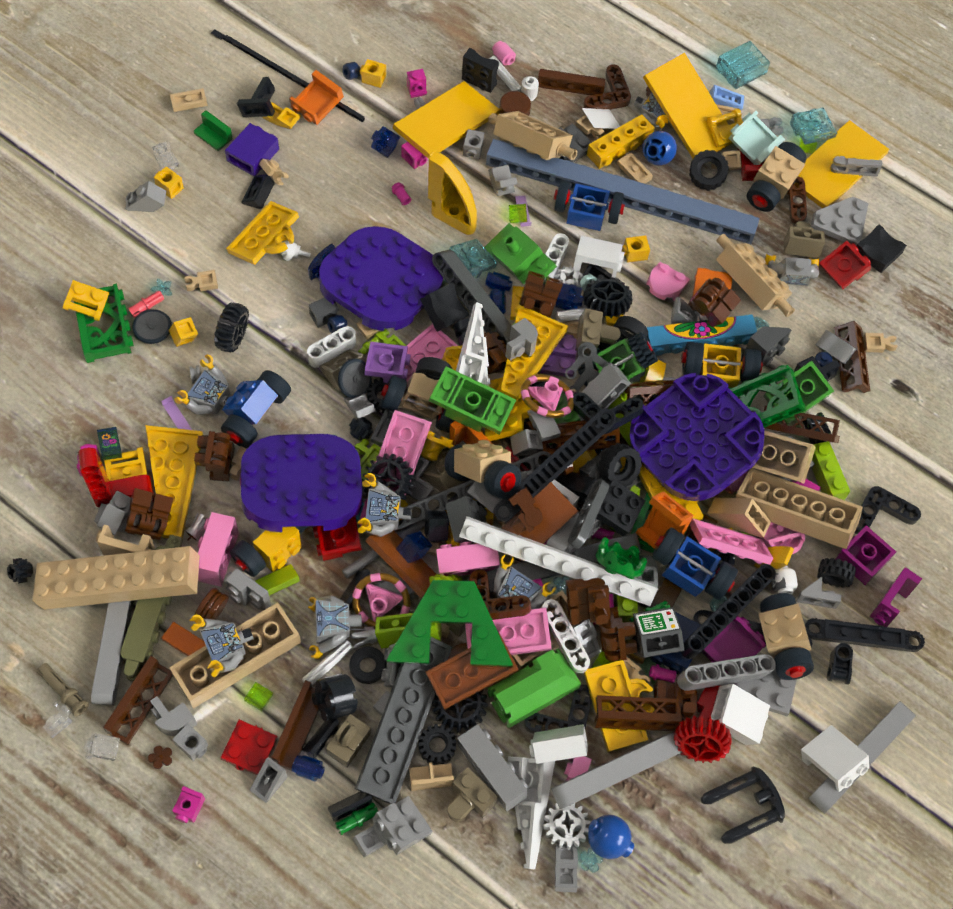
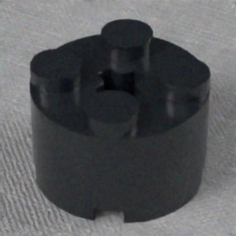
M337 674L316 681L315 693H312V702L315 706H318L323 721L353 714L358 705L357 699L353 697V692H356L355 686L347 674Z

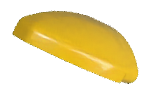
M437 151L434 152L429 158L428 199L432 201L431 213L435 218L466 235H471L476 231L477 210L472 191L461 172L451 160Z

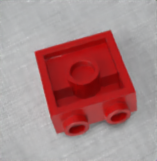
M847 240L819 262L820 267L842 290L871 270L870 260L865 255L862 256L859 253V249L854 243L850 244Z
M355 517L349 519L347 525L334 530L323 531V526L313 527L315 539L319 538L320 544L316 545L318 557L322 556L323 561L341 558L345 553L362 550Z

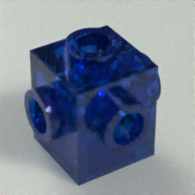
M382 126L379 131L376 130L373 133L371 148L388 158L396 149L400 136Z
M563 283L555 307L565 311L577 309L578 306L582 307L584 296L581 293L583 288Z

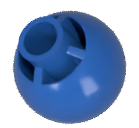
M655 131L644 140L642 147L643 155L653 165H666L676 155V141L668 132Z
M603 815L590 823L588 827V841L591 849L598 856L604 859H616L621 856L626 858L632 853L634 843L631 841V831L628 824L622 818L615 815Z

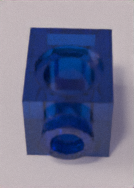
M419 531L407 535L396 549L408 563L422 559L433 545Z

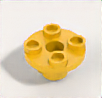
M429 431L421 456L427 460L436 461L441 449L444 447L451 449L454 446L452 445L453 440L440 436L438 439L434 437V432Z

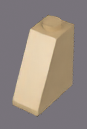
M715 497L707 512L710 517L718 521L717 525L764 538L771 523L752 498Z

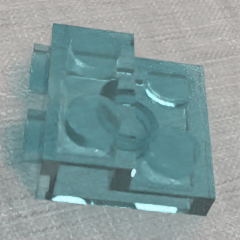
M824 107L792 115L790 125L795 135H800L804 145L835 138L837 135Z
M477 239L449 248L455 252L475 279L479 278L482 272L496 268L498 264Z

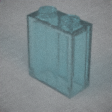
M748 41L720 55L716 68L727 79L729 84L738 89L767 74L770 61L751 41Z

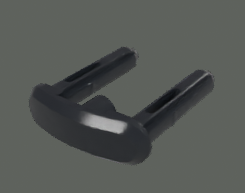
M751 767L750 772L705 792L701 797L702 804H713L748 786L758 783L762 790L754 793L755 800L759 805L768 801L771 805L770 808L772 810L726 831L721 836V841L724 844H732L777 821L780 823L784 821L785 810L781 797L771 779L758 767ZM743 780L746 781L745 783L737 787H734L730 790L727 789L728 787L738 782H741ZM762 819L767 820L766 822L759 824L751 829L748 828V826Z

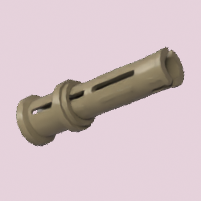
M44 663L38 668L37 673L61 697V703L67 705L75 717L80 716L88 709L89 702L83 700L75 688H70L48 663Z

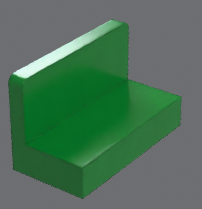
M205 110L201 114L203 123L194 130V134L215 150L220 151L233 139L231 128Z

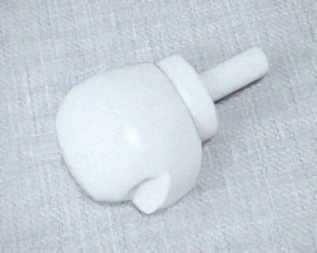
M284 241L288 247L286 251L280 253L284 260L290 261L293 257L298 258V255L310 258L311 253L300 250L301 246L294 242L289 244V241Z

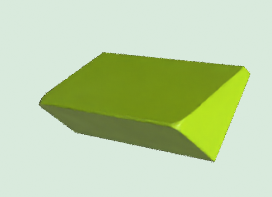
M290 564L255 580V582L266 589L270 596L300 582V579L294 567Z

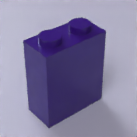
M249 123L225 149L226 160L248 174L255 176L262 169L259 165L262 159L270 160L278 152V138L273 134L267 133L261 127Z

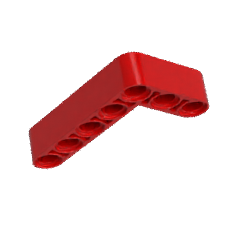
M88 447L78 451L81 474L98 508H100L101 503L106 505L110 503L116 491L130 498L135 488L153 493L151 477L149 475H138L109 481L95 448Z

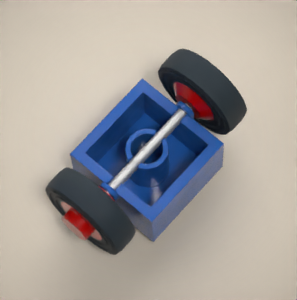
M561 180L559 188L555 190L553 199L556 200L555 211L564 212L566 204L571 202L566 224L601 231L607 209L609 213L608 223L617 224L619 214L623 215L625 204H622L624 193L615 192L609 204L610 191L576 183L573 195L571 194L570 196V181Z

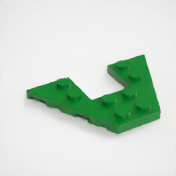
M433 580L387 658L388 663L429 664L431 624L463 623L472 624L470 661L472 666L513 667V663L474 581Z

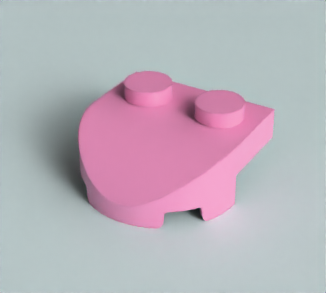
M659 262L651 271L646 285H649V292L655 297L665 300L667 297L675 300L676 297L680 296L691 279L683 273L670 268L669 265Z
M771 522L762 540L767 548L789 546L794 548L792 554H795L801 549L805 541V534Z

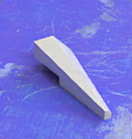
M476 302L473 305L456 371L489 386L491 383L487 370L489 366L486 337H484L483 331L484 320H482L481 312L483 306Z
M508 756V761L512 763L516 770L514 773L518 778H523L528 786L527 798L515 806L518 829L521 830L523 839L520 845L525 853L526 864H524V868L535 869L555 761L536 764L535 758Z

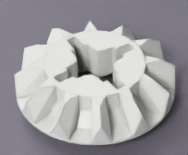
M571 265L569 267L563 266L557 270L555 279L563 282L562 290L575 291L581 287L580 281L583 275L578 270H573ZM573 275L572 279L566 280V276Z

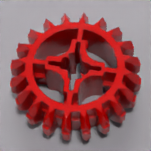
M702 715L700 718L693 716L692 719L686 717L685 721L680 722L675 729L674 744L678 746V751H683L680 754L682 756L686 755L687 759L692 758L695 762L702 761L704 763L708 761L712 763L713 760L720 761V758L726 757V754L731 749L732 738L730 730L726 728L724 723H719V719L712 720L711 716L704 718Z

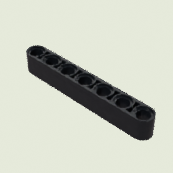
M769 564L761 565L683 642L685 651H680L681 654L687 659H693L702 652L775 578V569Z

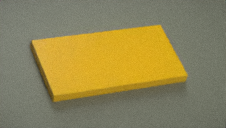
M685 53L643 77L692 159L701 151L715 150L719 152L730 145L727 144L721 147H716L707 118L711 116L717 117L722 115ZM727 121L717 123L718 128L729 125Z
M463 81L394 123L393 130L429 159L434 152L440 153L465 137L468 129L476 130L487 123L492 113L498 115L500 109Z
M849 120L806 159L805 166L798 175L805 181L806 197L821 208L834 204L863 176L833 173L830 169L833 159L836 156H844L845 158L881 160L888 153L889 148ZM794 183V185L796 186V188H798V187H799L798 183Z

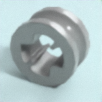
M199 365L196 368L189 367L192 383H195L201 375Z

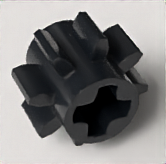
M364 417L357 418V420L353 418L349 424L351 427L350 434L358 440L365 439V437L369 439L373 433L371 430L372 423Z
M13 559V564H9L7 567L8 577L13 582H18V584L28 582L27 578L33 574V566L30 562H27V559Z

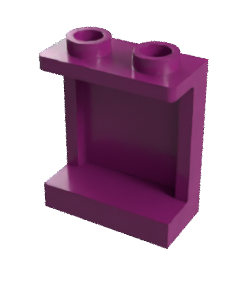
M904 567L870 614L874 622L888 627L900 612L891 605L896 594L898 593L907 598L922 578Z
M737 616L702 653L713 663L756 656L767 645L764 642L765 638L759 632H754L750 628L751 624L747 619Z

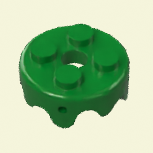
M604 537L595 556L597 561L605 567V571L611 574L617 573L629 579L640 577L645 570L647 558L639 560V547L633 545L629 549H624L619 542L608 546L609 539Z

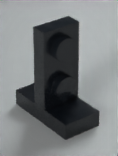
M269 77L262 78L251 99L238 100L237 106L243 117L274 115L275 110L270 99L275 92V87Z

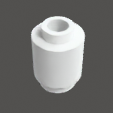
M532 76L525 77L522 80L521 92L526 94L530 101L537 97L538 80Z

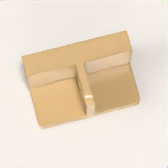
M429 762V766L409 768L411 791L451 787L454 781L451 763L432 765V762Z

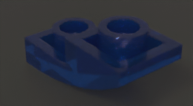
M333 244L324 248L308 267L310 280L316 277L319 278L322 261L336 248Z

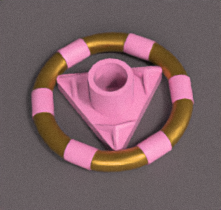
M543 374L533 375L527 378L521 386L523 401L531 410L539 415L549 418H560L571 413L574 408L572 390L556 377ZM536 382H546L544 387H529ZM563 391L568 404L561 410L555 411ZM530 395L533 398H535L543 407L535 404L531 400Z
M374 573L364 577L356 585L352 595L355 614H361L362 623L368 627H374V629L376 617H382L402 600L403 605L400 614L409 613L411 607L410 595L406 586L397 577L387 573ZM388 581L394 584L402 595L370 584V582ZM365 586L373 620L364 613L360 606V597Z

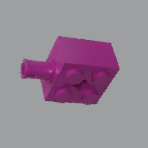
M866 525L856 536L852 537L847 549L843 548L836 559L845 560L847 563L853 564L852 566H855L856 569L855 577L866 586L892 559L897 551Z

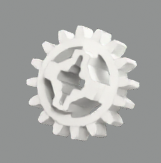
M555 803V810L549 808V815H545L544 821L548 823L544 824L543 828L549 830L546 833V838H553L552 845L558 842L560 849L564 844L570 850L571 844H574L577 848L579 847V840L581 842L586 841L585 835H588L589 832L586 827H589L591 822L585 820L588 817V813H581L582 806L575 808L574 803L571 806L559 809L558 804ZM558 814H562L559 819H555V821H553ZM565 818L566 822H568V825L570 826L569 832L566 828V825H564ZM581 829L578 835H576L575 837L572 836L575 831H579Z

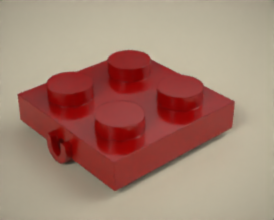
M239 719L222 753L221 760L236 766L235 768L239 771L246 770L258 775L265 760L269 757L278 736L263 730L262 727L259 728L257 725L254 726Z

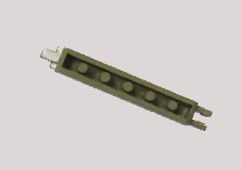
M170 535L165 546L160 545L155 550L182 547V537ZM172 596L137 601L120 651L125 662L123 672L128 681H134L149 657H153L154 651L152 649L154 643H158L160 637L159 628L165 622V610L167 606H170Z

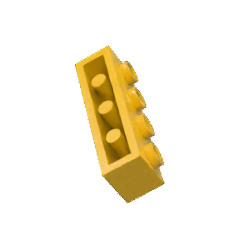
M641 114L590 143L587 156L599 169L603 166H608L612 161L622 158L629 151L636 150L644 143L646 137L654 132L655 127Z

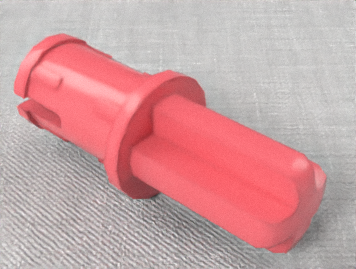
M156 291L145 299L141 298V301L129 307L128 310L132 317L136 318L140 313L151 310V307L163 301L164 296L160 291Z

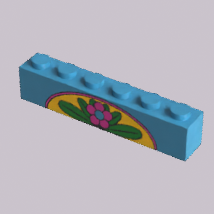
M753 314L727 317L723 324L714 327L707 323L708 320L646 327L648 330L647 340L650 342L656 356L665 353H680L685 350L687 342L730 347L737 344L747 345L750 337L757 332Z

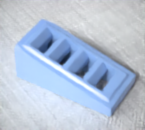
M714 85L709 93L717 105L743 109L744 95Z

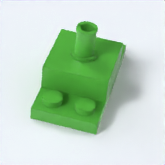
M510 223L484 247L495 260L523 285L529 270L544 275L545 279L557 267L532 239L517 226L513 227Z
M446 366L429 401L445 408L444 416L478 432L484 427L500 435L516 399Z

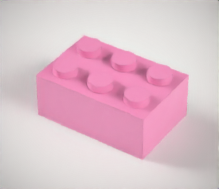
M212 512L210 519L207 518L205 521L204 530L206 531L204 537L201 536L198 542V554L200 555L198 582L222 587L231 560L230 550L236 544L239 531L235 517Z
M470 541L462 542L460 546L452 547V544L441 545L440 549H436L439 574H444L445 576L449 574H456L457 576L470 575L475 570L490 571L498 569L500 566L497 550L480 544H472Z

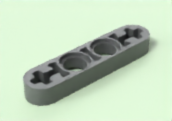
M598 479L592 485L568 538V543L576 549H579L585 543L608 492L609 484L602 479Z

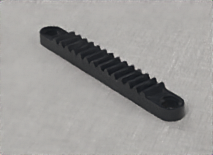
M611 409L599 411L520 483L517 492L527 487L534 498L615 424V413ZM602 414H608L611 417L609 424L601 422L600 417ZM508 498L502 499L495 506L493 513L498 521L507 522L522 509L518 503L513 506ZM501 506H506L509 509L508 517L503 518L498 514Z

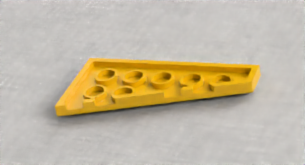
M521 305L518 306L515 323L526 318L536 327L538 336L535 352L530 357L524 352L521 356L511 361L507 358L500 392L516 399V402L521 397L523 382L539 372L568 330V325L531 309L524 308Z
M145 425L156 494L173 498L167 526L162 537L169 538L170 535L182 537L183 540L197 470L194 457L195 453H200L201 448L197 447L198 436L204 434L203 431Z

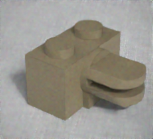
M798 221L795 227L789 226L783 241L784 253L807 258H819L825 245L824 231L813 230V228H810L811 225L809 223Z
M585 308L579 318L575 350L578 351V347L584 342L594 344L596 349L600 342L614 345L621 335L619 328L602 324L603 312ZM587 348L584 352L590 354L591 350Z
M351 714L347 719L343 718L337 727L339 730L335 736L331 735L325 744L326 754L347 768L371 734V727Z
M467 767L452 783V789L458 795L448 804L447 813L449 818L456 822L462 821L473 809L483 818L497 803L498 796Z

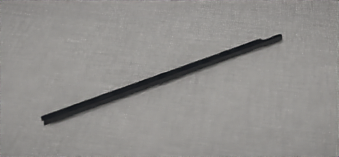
M216 29L211 32L214 36L225 40L304 88L309 85L306 81L232 37L224 35ZM339 102L336 105L337 108L361 122L365 120V116Z

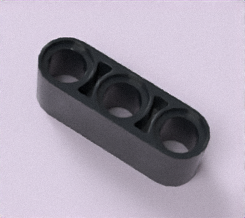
M571 472L566 476L560 475L556 481L579 496V501L585 502L592 485L597 479Z

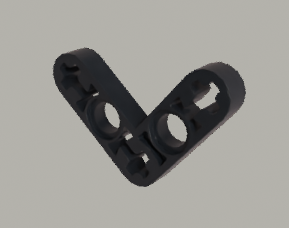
M582 392L573 394V410L586 422L595 416L588 415L587 412L595 411L598 413L602 410L587 394ZM634 397L612 408L611 410L615 414L620 413L624 417H616L615 424L605 434L640 416L643 412V401ZM602 414L600 420L603 424H609L611 417L608 414Z
M874 486L861 504L863 509L860 521L863 518L865 522L862 528L857 526L854 533L858 534L866 525L870 528L880 509L909 525L915 524L920 519L921 511L915 505L886 489ZM875 493H878V499L875 501V503L872 502ZM889 502H896L899 508L892 509L889 506ZM864 507L872 508L873 514L865 513ZM910 512L913 513V517H912V518L909 517V513H910Z
M580 685V688L574 692L567 721L535 713L525 719V729L532 734L542 731L541 725H543V721H547L544 731L548 730V726L552 723L557 724L559 728L582 724L586 728L592 702L588 686ZM586 691V695L589 697H585L583 705L579 704L581 692ZM577 709L582 710L585 714L584 718L576 719L573 716V711ZM536 719V723L541 725H536L535 728L531 727V723L528 721Z

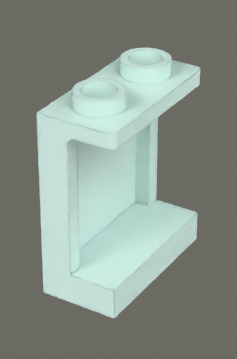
M757 111L753 114L749 112L742 119L744 122L741 125L737 124L731 129L730 132L732 134L729 137L735 146L754 165H760L770 155L774 147H778L785 140L781 135L777 137L757 117Z

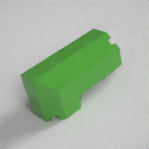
M556 649V652L553 650L546 652L532 661L534 666L531 668L527 665L524 669L488 688L489 698L493 696L495 700L491 702L500 720L503 723L507 722L506 726L508 728L580 688L581 682L560 649Z

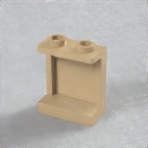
M104 524L102 530H99L97 533L96 541L103 556L155 550L151 536L143 534L139 545L115 539L109 525Z

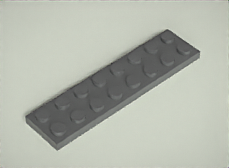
M431 637L429 664H401L356 783V790L365 794H371L372 797L389 804L396 803L436 693L425 671L448 660L452 646Z

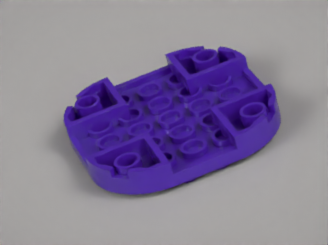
M373 226L353 232L324 258L319 271V284L322 295L331 304L337 302L362 319L364 326L379 331H384V328H394L395 331L413 322L414 316L424 308L420 299L440 289L443 277L433 264V254L397 231Z
M691 373L674 380V385L645 406L643 404L642 414L631 421L630 441L631 447L639 452L642 459L641 463L669 493L680 499L701 501L719 494L756 464L763 451L765 432L763 423L756 412L752 413L728 388V384L724 380L712 374L696 375V373Z
M330 434L273 435L254 442L246 449L241 460V502L244 515L249 521L253 520L256 522L259 528L271 532H283L282 527L323 526V531H329L347 525V521L352 517H356L362 506L361 465L357 450L347 440Z

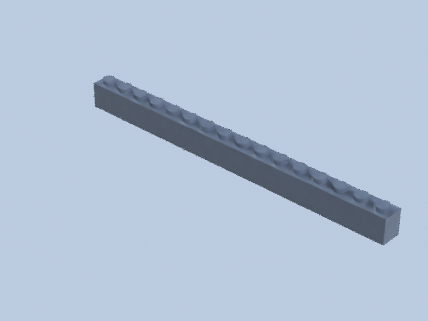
M493 139L487 152V166L496 168L509 165L510 173L559 187L561 180L570 181V191H574L576 183L610 191L608 202L613 199L615 192L624 193L622 204H625L624 207L717 235L726 234L728 238L752 244L760 218L697 200L686 195L660 189L560 158L544 160L538 154L528 153L527 149L515 147L504 141Z

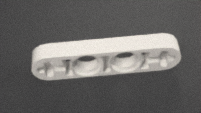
M554 599L546 600L542 608L547 609L549 605L551 608L555 607L554 614L556 619L553 620L554 616L551 611L547 612L549 628L572 670L576 673H584L590 665V659L558 601ZM559 622L564 623L566 630L564 632L557 631L555 624ZM567 640L575 642L576 648L574 650H569L565 647ZM578 651H580V653H578L577 655L579 660L585 661L583 667H581L580 665H576L577 658L574 654H576Z

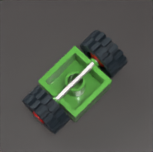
M642 331L629 339L625 338L597 354L605 361L611 362L614 366L618 367L628 380L643 373L646 367L658 361L650 342ZM592 361L593 368L597 372L601 373L603 367L598 365L596 362L594 364V362ZM585 363L578 368L580 376L585 370Z

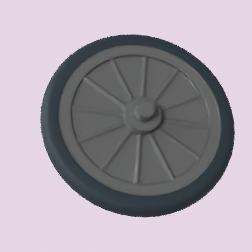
M151 309L140 313L134 319L132 330L135 337L141 342L155 344L169 336L172 322L170 317L163 311Z
M361 359L346 361L338 374L339 388L349 398H355L363 393L366 394L367 388L370 387L369 384L372 382V376L365 375L366 362Z

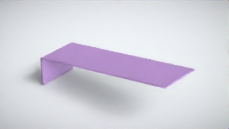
M515 196L520 226H531L532 222H530L526 196Z
M172 396L161 401L178 429L192 430L173 401Z

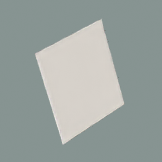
M582 108L594 128L617 129L620 127L610 109Z

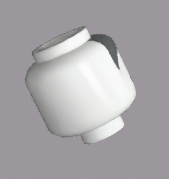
M788 566L776 569V576L771 581L773 591L792 595L798 588L795 570L788 568Z

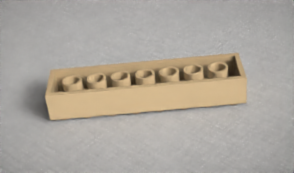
M191 546L37 563L32 601L46 610L197 594L200 555Z

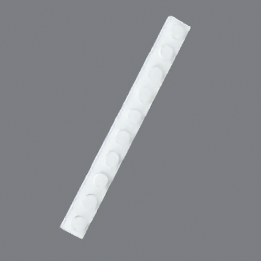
M466 516L459 535L461 538L574 579H583L585 581L592 578H601L605 581V585H608L609 592L651 606L658 589L657 585L638 578L629 579L617 573H608L602 565L520 535L517 536V534Z

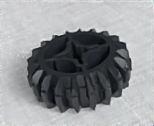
M605 277L603 280L597 278L596 281L593 280L590 284H587L583 294L584 305H586L587 309L603 312L604 318L608 316L611 319L613 316L619 318L620 315H625V312L629 311L633 300L632 291L629 290V286H625V282L620 283L619 279L615 281L612 278L606 279Z
M230 302L225 306L219 321H217L214 342L215 346L221 349V351L231 353L241 345L249 322V310L243 304Z
M384 454L383 458L376 456L377 462L371 460L372 466L365 467L368 473H373L376 481H379L391 490L399 486L395 493L402 500H407L405 493L411 494L408 488L409 486L414 487L410 480L415 478L413 475H409L413 471L412 468H407L409 463L407 461L403 462V457H397L395 454H391V456ZM383 467H385L384 472L381 473V474H378L379 471H380ZM396 467L401 473V480L396 476ZM391 478L392 480H395V482H386L382 479ZM371 486L366 487L364 492L368 493Z
M484 689L472 695L475 701L469 698L462 700L460 712L458 704L447 708V710H452L456 714V718L450 716L445 711L435 693L434 698L436 700L432 702V706L435 708L432 712L433 714H438L436 721L443 720L441 725L446 726L449 724L451 731L453 727H457V733L461 732V727L468 731L469 725L474 727L477 725L476 722L482 723L483 719L481 716H486L487 712L484 709L488 708V703L484 702L487 700V695H481ZM476 709L471 716L462 719L464 712Z

